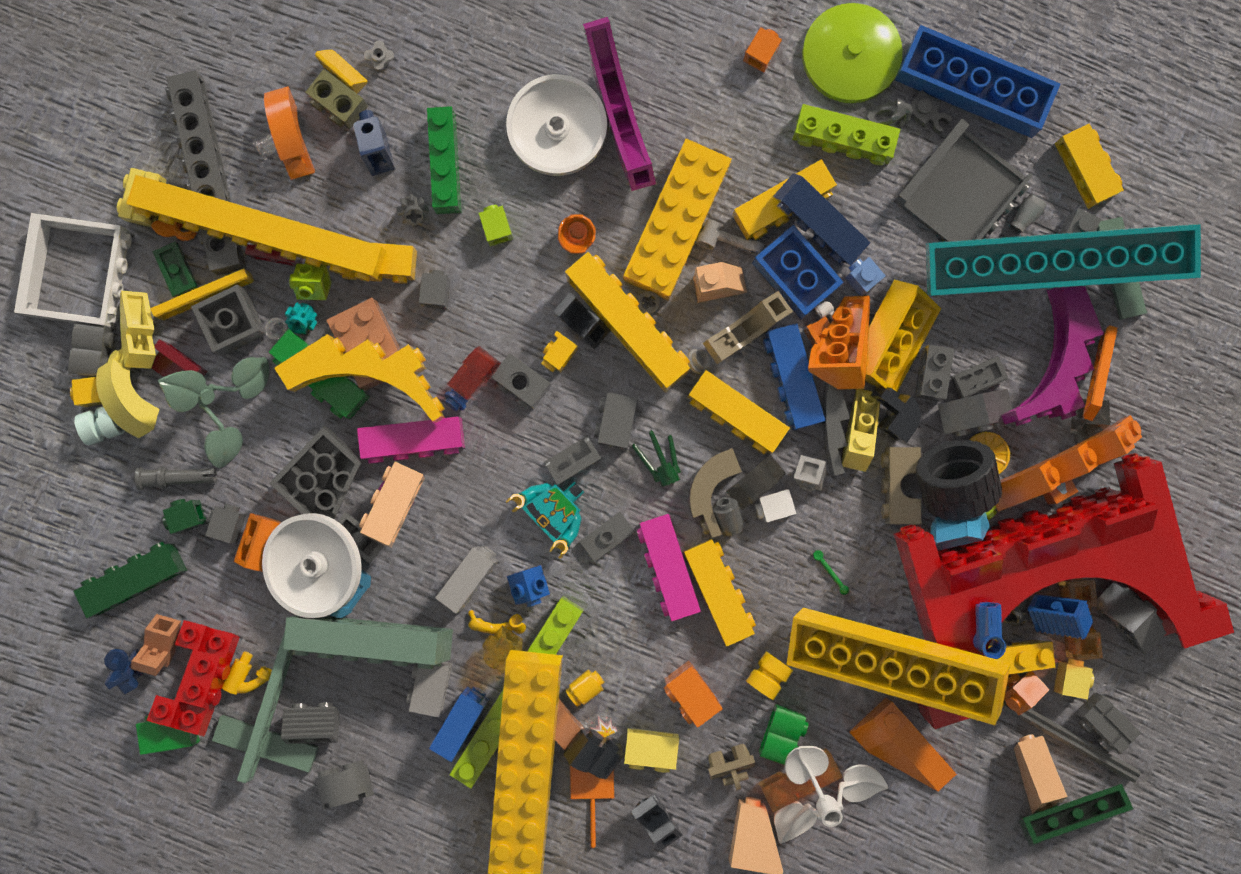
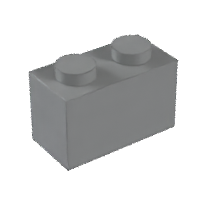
M443 662L441 666H434L433 669L418 668V663L414 664L412 678L415 679L414 688L409 689L406 704H410L409 712L434 717L442 715L453 663Z

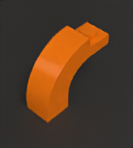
M289 86L265 93L264 106L271 135L279 158L283 161L290 180L315 173L300 131L297 118L298 109Z

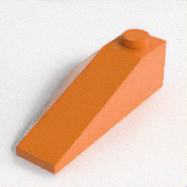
M870 296L844 297L834 312L833 320L829 327L824 328L822 331L821 342L814 344L811 349L808 365L809 372L837 389H864L867 367Z
M888 698L882 700L849 731L868 753L938 792L957 775L909 719Z

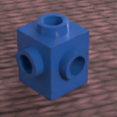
M541 565L507 576L515 605L526 603L527 607L542 603V597L550 595Z

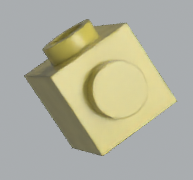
M1068 658V663L1059 661L1054 692L1088 700L1089 689L1094 684L1093 669L1084 666V661Z

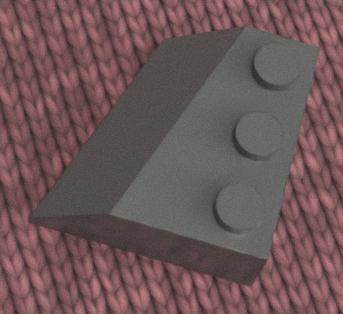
M323 427L269 484L301 514H322L335 520L360 467L361 461L330 428Z

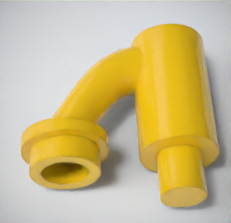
M244 651L240 659H235L222 689L235 695L251 692L269 681L272 669L261 666L260 670L256 672L257 678L244 682L252 667L249 663L253 657L251 653Z

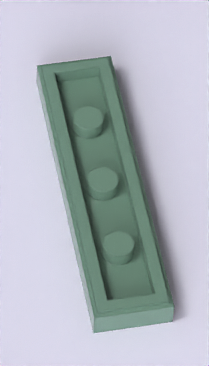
M1117 217L1100 221L1096 231L1125 229L1123 218ZM1139 282L1110 284L1119 320L1147 313Z
M222 715L219 718L212 741L246 752L254 725ZM269 730L261 757L309 773L319 746L308 743L286 744L281 739L280 733Z

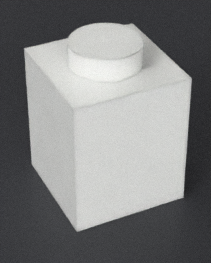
M789 489L757 498L758 504H755L758 518H763L766 523L796 514Z

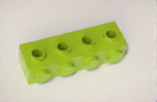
M802 104L792 140L798 141L797 143L801 146L811 147L814 145L822 147V150L828 153H836L838 151L846 153V156L852 159L865 158L869 159L872 164L885 165L889 164L894 157L900 129Z

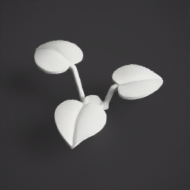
M799 746L793 749L785 761L787 776L796 784H803L811 779L819 799L816 804L817 810L808 803L803 806L798 801L788 802L777 809L774 815V824L779 843L787 842L806 832L815 824L817 818L819 821L822 820V823L827 827L839 825L843 819L841 810H843L842 795L849 802L864 801L876 793L888 789L883 776L876 769L863 764L854 765L846 769L843 773L844 782L838 784L836 801L835 798L829 795H823L815 776L823 774L828 767L829 761L826 753L814 746Z

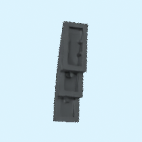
M825 382L823 395L825 421L822 422L825 453L832 477L845 473L838 448L847 446L841 421L848 420L850 417L842 390Z

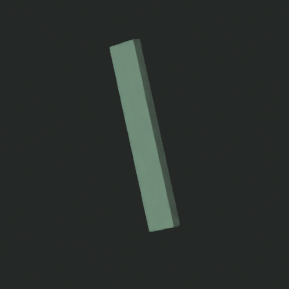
M285 632L237 781L243 783L254 779L293 656V650L283 649Z

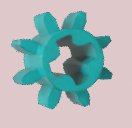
M296 302L295 306H289L285 313L287 317L285 324L294 333L306 334L308 329L313 331L317 324L315 320L317 313L306 303L299 304Z

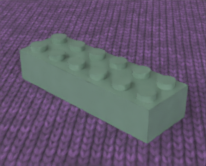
M293 616L286 617L283 649L293 650V655L300 656L317 653L319 658L342 656V660L358 661V658H367L368 663L380 664L383 661H392V665L408 666V663H418V668L433 669L434 666H441L443 662L450 660L453 629L330 616L320 618Z

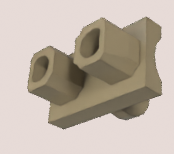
M745 744L731 748L735 761L725 763L722 751L709 754L710 768L708 770L711 780L731 774L732 776L722 779L724 786L734 784L736 791L741 790L740 781L747 780L749 777L747 771L739 774L736 772L755 767L753 755L750 756Z

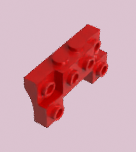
M184 620L175 645L193 650L175 700L156 695L147 721L205 737L215 706L220 702L223 683L230 674V664L240 636Z

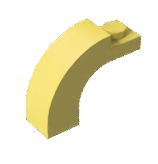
M121 348L120 350L113 351L108 362L98 368L96 375L97 392L110 418L123 430L140 438L154 430L159 408L146 402L135 392L130 381L131 367H124Z

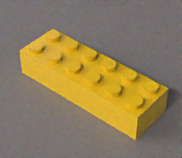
M687 138L685 139L626 268L623 281L645 291H652L658 297L669 301L727 174L732 158Z
M587 252L565 271L567 282L666 393L688 374L690 370L688 363H690V360L682 351L677 353L673 349V341L664 331L659 333L655 328L656 322L647 312L643 314L639 310V302L631 293L626 295L623 292L620 280L614 274L608 275L604 268L606 265L598 255L592 256Z

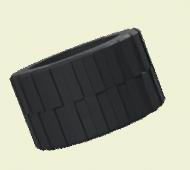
M971 440L945 442L931 448L917 462L916 474L926 510L935 517L952 521L969 520L979 517L996 506L1002 496V486L995 454L990 447L983 445L981 442Z

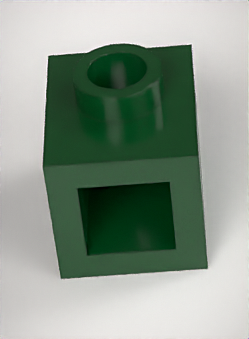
M185 498L171 502V507L162 510L164 514L162 517L163 525L170 534H180L207 524L200 500H189L186 502Z

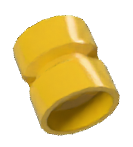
M766 651L758 662L760 668L753 669L746 682L771 700H774L781 690L780 683L786 682L794 670Z

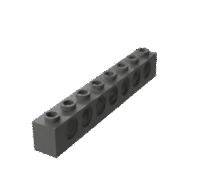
M196 70L166 77L168 87L165 90L174 109L171 111V117L179 132L176 135V140L179 148L183 149L184 158L181 160L184 171L188 173L190 181L187 182V189L204 195L214 193V198L232 202L204 78ZM192 98L191 104L184 106L185 101ZM198 122L194 130H189L192 123ZM203 145L202 152L195 155L196 148ZM208 169V175L200 179L201 172ZM200 229L198 231L199 241L204 245L206 252L203 255V260L207 269L216 275L246 269L242 246L232 242L231 237L223 235L222 239L207 235V230ZM220 241H225L224 248L221 251H216L217 244Z

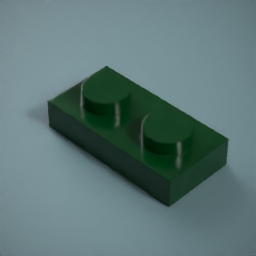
M174 241L152 251L172 297H178L198 288L178 242Z

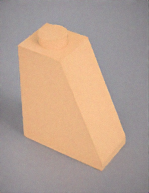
M724 262L696 267L693 281L698 303L747 293L741 267Z
M1032 734L1020 738V742L1017 743L1014 751L1032 814L1059 806L1067 798L1044 737L1035 738Z
M746 797L745 800L739 799L729 856L730 866L732 868L767 874H783L778 849L764 803H761L760 799L754 797Z

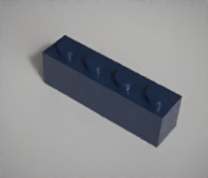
M793 173L773 196L779 202L777 207L787 216L791 213L796 218L794 223L804 232L809 230L814 235L811 239L821 248L826 246L831 251L828 255L838 264L844 262L851 266L871 243L805 178Z

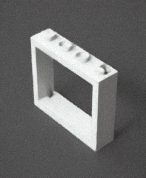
M31 213L14 312L28 317L106 326L114 329L115 323L119 319L118 303L120 293L123 291V273L126 272L128 266L126 259L127 249L130 248L132 242L130 231L120 225ZM51 228L114 236L100 318L37 309Z

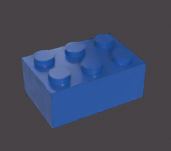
M794 225L758 254L752 262L775 291L780 292L789 307L801 320L844 283Z

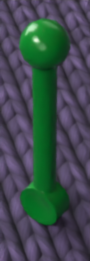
M816 550L813 553V558L820 561L839 586L840 593L847 595L850 591L849 587L843 585L824 560L823 552Z

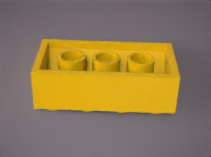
M894 279L869 326L865 381L878 388L886 389L889 387L898 392L941 310L918 285Z

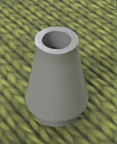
M1033 194L1023 198L1017 214L1010 224L1011 227L1023 233L1027 227L1045 212L1046 203Z

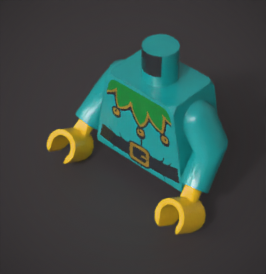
M575 481L564 492L556 484L553 486L549 483L530 486L519 494H513L506 500V503L511 500L516 502L517 507L512 512H517L522 507L554 542L550 552L554 548L561 550V554L558 557L561 559L567 552L568 547L578 536L582 518L579 514L581 510L574 502L585 492Z

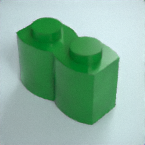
M775 704L758 753L760 757L785 765L788 754L793 749L799 747L797 744L800 736L804 737L806 735L808 722H806L805 715Z

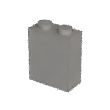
M485 545L484 547H473L438 593L436 599L456 614L462 611L499 562L494 558L497 554Z

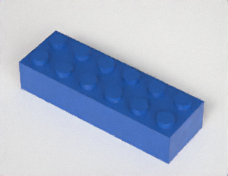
M920 25L914 34L895 78L897 82L919 91L923 90L930 96L1030 138H1033L1042 130L1061 85L1056 81L923 25Z

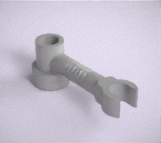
M710 219L705 221L703 230L699 232L695 241L698 246L713 250L717 240L744 249L745 252L753 256L760 254L764 247V244L761 242L746 240L719 230L720 224Z

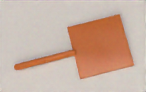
M570 766L571 799H590L591 848H595V799L614 798V770L607 779H601L589 772H582Z

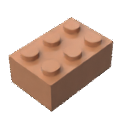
M373 298L326 320L334 337H338L344 345L346 351L343 354L367 339L374 344L379 343L386 354L383 359L400 350L378 302ZM354 376L358 387L364 391L383 383L373 378Z

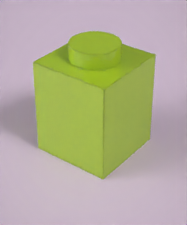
M490 205L485 207L483 212L479 213L490 247L513 240L503 205L499 207L498 205Z

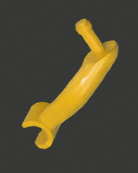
M473 610L468 612L471 618L468 627L474 631L488 634L514 631L516 634H522L526 630V625L520 623L523 619L519 614L513 615L509 622L494 624L485 622L481 618H476Z

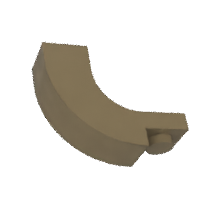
M777 291L761 301L736 322L707 339L703 345L716 364H719L762 336L793 311L780 292Z
M733 448L721 452L705 462L696 473L690 487L689 507L691 516L694 518L702 515L703 520L699 521L704 534H709L710 538L722 535L711 506L713 490L723 479L742 472Z

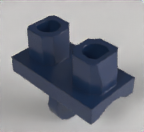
M112 649L107 652L104 664L111 671L104 684L108 689L117 686L125 695L137 688L139 682L136 679L143 672L131 669V661L139 652L138 649L133 650L129 657L126 652L120 649Z

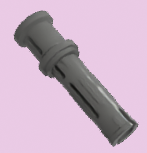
M164 466L158 467L155 470H144L142 467H138L135 470V485L137 490H143L145 487L165 489L169 485L216 484L217 477L206 476L217 475V470L215 467L185 470H168Z

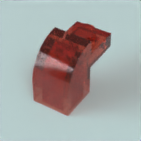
M478 346L462 362L463 365L447 385L466 400H469L483 382L487 383L501 365V362L481 346Z

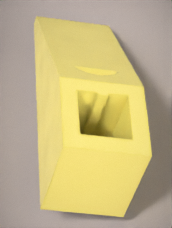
M856 389L845 437L847 446L843 447L841 462L843 467L866 472L874 457L880 403L870 396L872 391Z

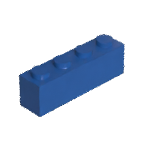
M798 324L768 331L765 334L766 338L763 339L766 353H770L773 363H770V369L773 377H777L780 387H777V393L780 402H785L787 411L784 412V418L787 426H791L792 430H797L824 422L825 417L812 373L808 370L809 362Z

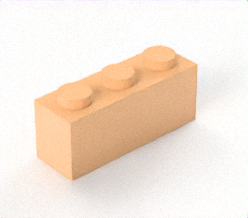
M394 462L392 467L388 466L382 478L385 483L381 491L378 489L375 491L371 500L373 507L369 514H364L359 524V527L362 528L360 533L392 548L425 479L424 475L397 462Z

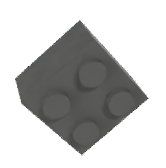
M235 285L191 306L211 351L220 356L267 335L247 290L239 285Z

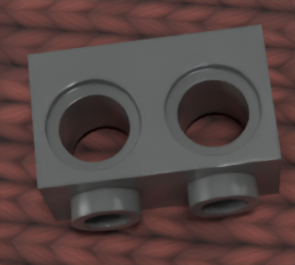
M928 345L922 348L914 398L937 402L947 399L955 349Z

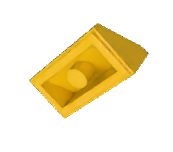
M322 50L315 53L318 62L355 93L358 94L367 84V79L335 51Z

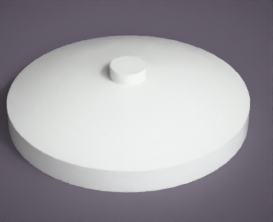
M553 74L542 76L529 82L516 94L508 110L506 127L509 142L514 153L526 166L545 175L563 176L584 169L598 156L606 139L607 117L601 99L589 85L575 77Z
M308 513L291 517L273 530L264 547L262 569L270 593L283 608L301 617L320 618L340 610L352 599L360 583L361 557L353 537L344 526L328 516Z

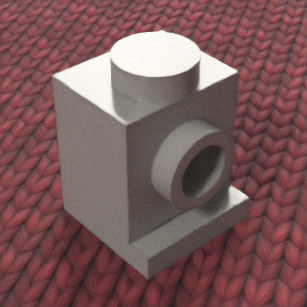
M801 455L794 475L796 484L807 491H814V489L821 491L827 474L826 461Z

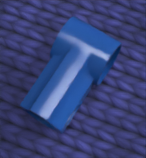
M980 602L976 604V634L973 638V644L976 650L984 656L993 659H999L1006 651V644L1002 639L1001 604ZM993 639L992 646L986 649L987 642Z

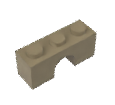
M921 447L885 448V453L881 454V467L885 468V478L881 480V491L885 493V504L881 506L882 519H885V524H921V499L908 498L903 494L900 486L905 475L916 474L917 462L921 458Z

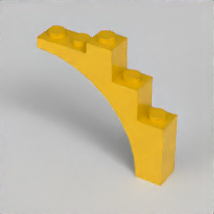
M327 334L274 368L286 388L293 392L314 382L332 377L358 376L373 378L391 384L405 392L422 407L432 422L437 423L445 418L442 414V411L445 410L444 406L437 396L432 398L428 391L431 388L424 375L418 376L419 373L426 369L423 364L426 359L418 347L413 349L409 344L388 358L383 359L386 354L378 342L374 344L367 339L343 354L346 349L338 337L334 339Z

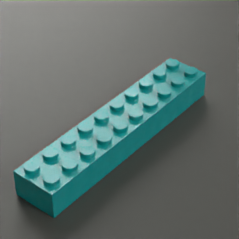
M1201 224L925 243L927 294L931 296L1201 278Z

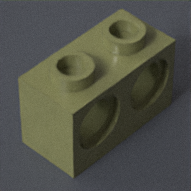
M325 69L322 70L305 92L311 99L309 104L319 112L325 110L329 113L330 116L328 118L339 127L344 125L351 129L353 124L359 119V113L368 108V105L361 96ZM331 90L328 97L321 98L323 91ZM351 105L348 112L340 113L342 106Z

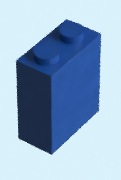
M467 686L432 742L430 750L450 762L453 761L489 701L485 697L486 693L475 686L472 689Z

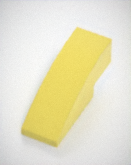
M121 291L120 330L124 367L151 369L156 354L152 339L154 325L148 295L141 292Z

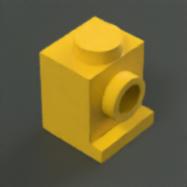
M556 331L554 336L557 340L555 342L551 340L543 350L545 356L541 365L552 373L555 369L561 373L578 350V346Z

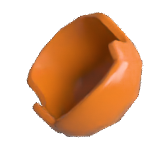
M572 214L566 217L558 227V241L562 248L569 253H584L594 243L596 238V229L592 221L582 214Z

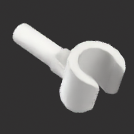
M823 302L814 308L821 319L828 315L833 320L834 308L830 302Z

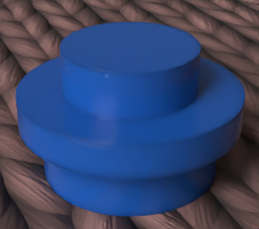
M452 388L450 392L447 391L444 394L447 399L445 403L454 411L458 409L464 411L466 409L465 404L468 402V399L460 391Z

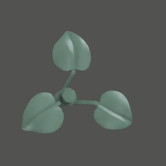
M249 357L241 360L232 371L231 380L235 385L233 387L216 386L214 384L208 386L203 375L192 370L176 372L158 380L165 399L172 409L177 412H186L194 408L198 403L199 407L204 409L218 426L219 431L210 432L204 444L206 456L213 466L217 468L226 466L239 453L243 442L242 435L238 429L234 427L224 429V425L207 407L215 398L214 391L236 392L239 390L241 397L245 399L253 398L264 389L268 381L269 364L265 357Z

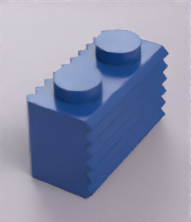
M1035 594L1028 607V612L1036 632L1041 631V633L1046 632V634L1051 635L1060 634L1061 636L1066 635V637L1071 636L1077 639L1081 637V639H1085L1093 623L1087 601Z

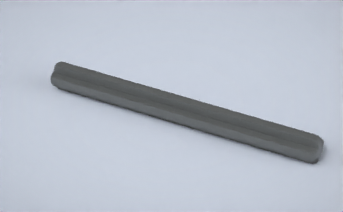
M1005 700L1003 701L1002 709L1129 781L1136 782L1138 780L1140 771L1034 710L1030 709L1018 715L1008 707Z

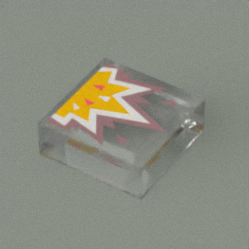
M608 707L585 719L588 728L597 731L602 737L608 738L619 732V728Z

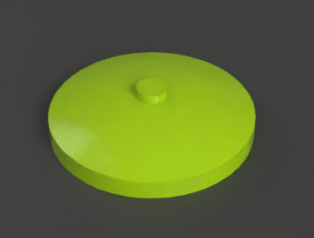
M859 3L837 5L819 15L810 26L802 48L803 66L810 82L826 97L843 103H861L883 93L898 74L903 55L901 38L892 21L881 11Z

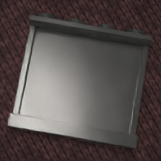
M963 119L958 122L894 201L944 242L982 239L986 233L990 235L1000 224L996 221L1000 215L1006 216L1014 207L1013 199L1017 195L1021 197L1030 187L1028 181L1033 176L1032 173H1029L1025 177L966 129L970 124Z

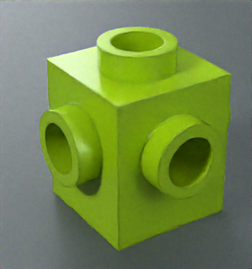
M296 264L294 273L289 278V285L294 290L296 299H327L332 284L327 265L321 264L320 268L308 264Z

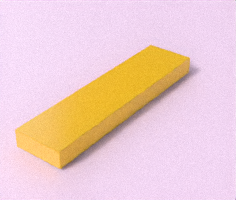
M241 269L154 306L150 310L153 317L164 321L192 309L191 306L235 285L241 287L253 283L254 279L249 271Z

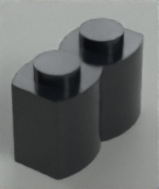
M581 729L563 753L570 766L582 772H589L601 779H607L625 755L621 750V744L615 738L602 737L600 733L593 729L590 731Z

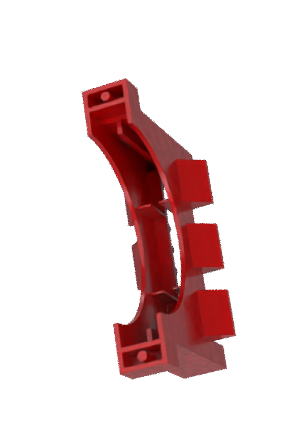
M1137 453L1123 456L1122 461L1113 463L1121 491L1110 489V487L1096 489L1094 491L1095 494L1089 496L1077 495L1072 497L1070 502L1064 503L1062 508L1056 510L1057 513L1049 516L1037 510H1031L1023 513V517L1017 519L1006 518L998 522L999 525L992 526V530L987 531L983 541L937 551L933 535L927 531L924 532V529L914 524L907 525L900 529L901 532L894 533L924 639L933 643L984 656L976 650L973 644V638L976 634V604L980 602L1001 604V618L1003 622L1014 608L1035 592L1057 582L1076 578H1104L1125 584L1142 601L1147 600L1157 608L1156 614L1163 620L1162 626L1166 632L1164 636L1177 632L1181 646L1184 649L1232 634L1234 629L1227 603L1201 591H1196L1162 462L1150 459L1149 456L1142 457L1138 456ZM989 640V641L987 642L986 647H985L986 649H988V647H989V645H990V643H991V640ZM917 703L920 714L935 730L970 719Z

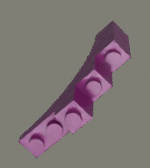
M608 17L585 23L583 27L596 86L602 98L607 122L614 137L618 158L631 191L655 185L656 181L652 162L647 153L630 102Z
M1085 286L1054 287L1047 290L1054 321V342L1049 366L1033 393L1016 408L1001 415L1004 425L1015 422L1016 426L1032 421L1030 416L1035 414L1037 418L1048 415L1050 419L1060 416L1061 420L1076 416L1075 410L1085 407L1076 382L1086 379L1085 373L1094 371L1086 346L1095 343V337L1103 335Z

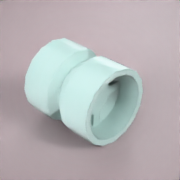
M103 406L98 407L95 412L89 410L75 416L74 421L77 433L83 443L88 446L103 441L104 437L110 439L125 432L110 418Z

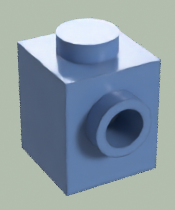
M868 257L864 262L858 259L849 267L851 272L845 279L859 296H863L886 275Z

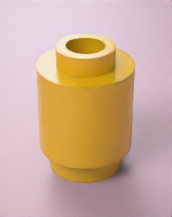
M588 669L569 684L570 687L565 691L572 702L578 707L581 704H587L604 690L602 684L605 682L596 670L592 673Z

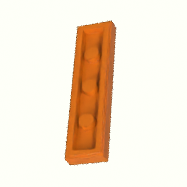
M1107 326L1099 339L1093 366L1094 371H1092L1083 413L1084 419L1093 421L1102 407L1118 327Z

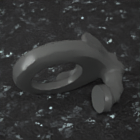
M900 99L895 101L888 100V103L871 109L867 119L868 121L884 125H890L899 120L900 127L903 128L910 121L913 108L909 103H905ZM880 113H893V116L886 121L874 120Z

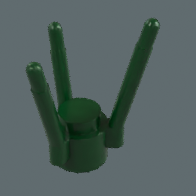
M649 431L651 441L661 463V466L656 467L658 472L636 444L632 445V448L652 474L655 483L660 482L661 486L665 487L680 480L678 473L681 470L678 466L672 435L668 436L671 464V462L666 463L654 431Z

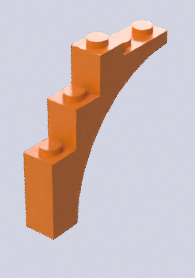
M1131 415L1126 416L1083 442L1034 466L1001 479L1002 496L996 505L998 512L1051 492L1061 483L1087 474L1100 464L1128 454L1135 448L1134 444L1142 438L1140 425L1137 421L1133 420Z

